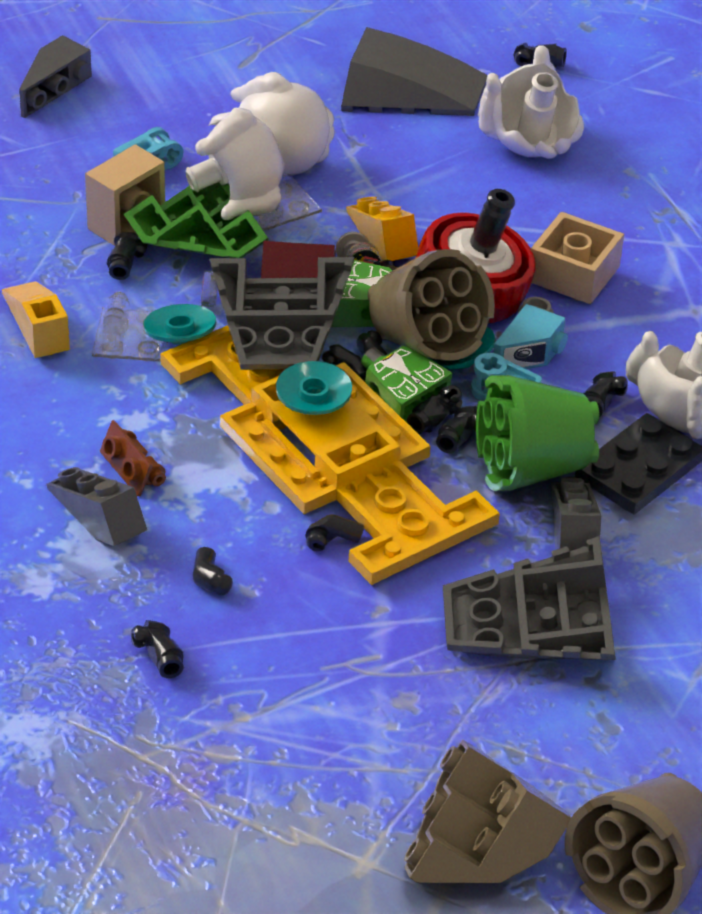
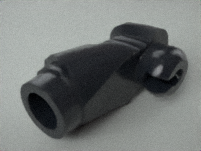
M527 43L517 46L513 54L516 64L519 66L533 64L535 49L538 46H528ZM556 44L538 45L548 48L550 62L554 68L557 66L564 67L567 57L566 48L556 46Z
M122 232L114 238L115 247L107 259L109 274L114 279L123 280L128 278L134 256L141 258L146 252L147 244H143L135 232Z
M615 371L599 373L593 378V385L583 394L588 398L589 402H597L600 417L612 402L613 395L623 396L626 394L628 381L624 376L616 377Z
M454 385L441 388L437 396L432 395L413 408L412 413L407 417V423L418 434L432 432L448 415L454 414L462 406V392Z
M477 406L460 407L455 411L454 418L448 420L439 428L436 444L441 451L453 453L471 438L473 430L476 431Z
M146 620L144 626L136 625L132 629V644L137 648L147 647L148 656L162 677L174 678L181 674L184 669L183 651L170 638L168 626L161 622Z

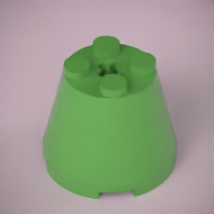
M491 375L485 380V386L489 389L485 401H478L476 444L478 458H484L485 464L488 467L489 474H486L485 482L491 490L512 491L585 469L589 463H596L598 461L599 446L597 441L594 440V425L599 420L597 402H589L588 398L580 392L510 375Z

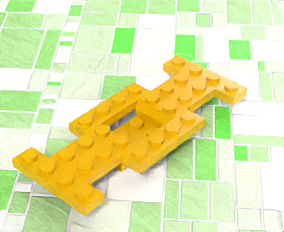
M228 325L202 338L188 341L160 353L161 365L179 384L212 372L241 401L243 406L220 415V427L304 515L337 500L358 523L364 524V529L373 539L350 549L348 561L370 585L499 524L500 513L477 490L445 505L407 468L429 458L431 446L345 362L336 366L342 369L351 379L352 395L349 401L342 408L334 412L322 415H308L289 409L279 400L276 393V382L279 375L285 369L241 370ZM287 426L315 455V466L279 429Z

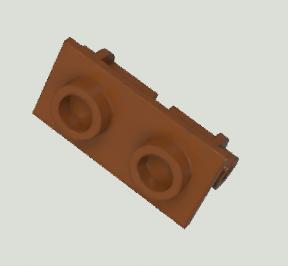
M112 420L103 440L100 453L127 485L134 487L137 496H141L145 485L160 486L166 480L165 468L158 464L152 456L146 457L148 451L137 440L134 432L122 429L115 420Z

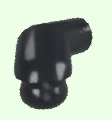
M371 330L360 334L357 338L358 350L363 355L373 347L377 348L385 356L388 355L381 347L382 338L378 332Z
M339 344L329 346L330 349L322 354V360L326 363L336 366L345 362L365 382L367 369L361 364L360 356Z
M209 547L199 548L196 552L193 569L194 583L208 592L215 591L218 595L227 594L233 584L231 576L224 574L223 569L214 565L216 553L213 549Z

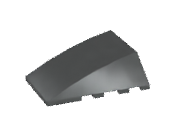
M366 27L350 61L341 111L352 112L353 106L369 107L368 112L382 113V107L401 108V113L414 114L417 108L430 109V114L474 116L486 86L487 75L427 45Z
M318 257L317 278H247L246 258H210V265L241 370L286 369L301 362L319 361L351 273L354 257Z
M600 537L586 540L587 546L569 551L567 546L551 551L552 557L530 563L529 559L513 563L514 569L497 574L493 569L443 585L447 650L524 659L616 660Z

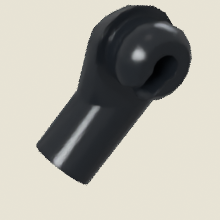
M333 514L327 515L309 526L305 534L306 544L313 551H322L325 549V545L336 537L358 543L363 534L364 524Z

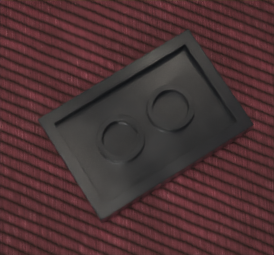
M646 413L599 449L598 461L596 463H589L585 469L575 471V477L583 479L584 483H590L592 489L635 515L702 462V446L649 413Z

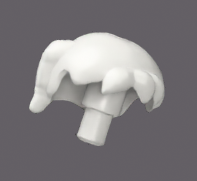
M545 46L536 47L533 64L521 66L500 79L495 73L487 75L486 86L480 99L478 112L479 128L487 137L499 140L506 148L518 155L544 157L547 159L566 153L571 143L581 138L584 122L579 112L578 99L566 93L559 74L550 62L548 48Z
M277 72L257 76L245 85L231 90L230 95L232 99L241 103L239 108L250 110L255 117L264 122L273 132L282 154L283 175L293 176L304 173L315 164L327 158L329 155V144L335 134L333 127L334 116L314 90L299 83L289 82Z
M233 108L231 112L213 116L208 126H216L208 134V137L199 140L195 145L197 154L201 156L209 155V159L186 168V178L190 187L194 191L199 192V190L218 182L221 185L229 183L230 200L221 210V217L224 220H231L241 216L248 210L253 216L273 212L281 201L279 183L281 182L284 170L282 154L273 132L248 109Z
M653 331L645 332L641 343L632 351L626 362L627 379L638 386L642 401L660 421L677 431L689 433L693 439H702V332L696 334V340L691 351L686 353L673 345H667L658 351L659 344L656 334Z

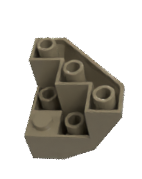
M462 739L458 747H450L441 761L440 768L443 771L439 776L434 792L428 798L423 808L422 814H424V818L416 839L412 842L404 857L406 862L404 868L409 878L417 883H502L549 857L566 830L571 816L534 786Z

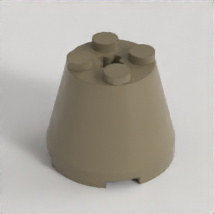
M444 249L427 252L387 273L368 290L370 317L376 332L380 334L383 340H388L400 346H407L433 360H459L471 355L483 344L480 340L485 333L489 318H494V294L485 270L481 265H475L472 260L460 253L461 251Z
M664 773L654 779L600 794L580 807L573 814L567 825L565 853L567 856H572L575 868L584 882L580 889L587 898L606 914H671L685 900L702 867V792L688 781L678 778L672 773Z

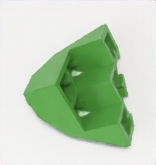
M218 182L199 190V192L194 191L189 185L162 205H159L154 196L151 195L124 214L143 244L227 258H243L261 246L263 241L269 240L249 210L231 220L222 219L221 210L230 200L229 183L221 185Z

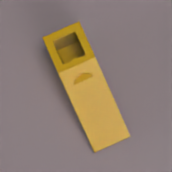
M363 197L357 199L356 205L346 206L347 213L359 232L369 240L371 251L375 252L381 260L395 261L416 256L418 241L414 214L402 210L400 206L389 205L388 201H379L377 197Z
M36 281L2 289V294L34 358L70 350L68 316L55 293Z

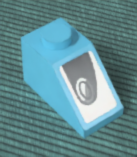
M526 304L494 343V353L525 369L547 366L555 354H561L565 348L568 335L564 333L565 317Z

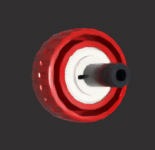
M494 189L488 193L487 201L484 203L480 215L474 213H452L433 221L426 229L415 257L417 258L434 250L454 249L461 251L460 253L467 256L475 265H481L491 282L494 294V318H489L488 323L505 320L519 310L529 291L536 270L535 258L530 250L531 248L516 231L507 226L511 210L515 206V199L511 193L503 189Z

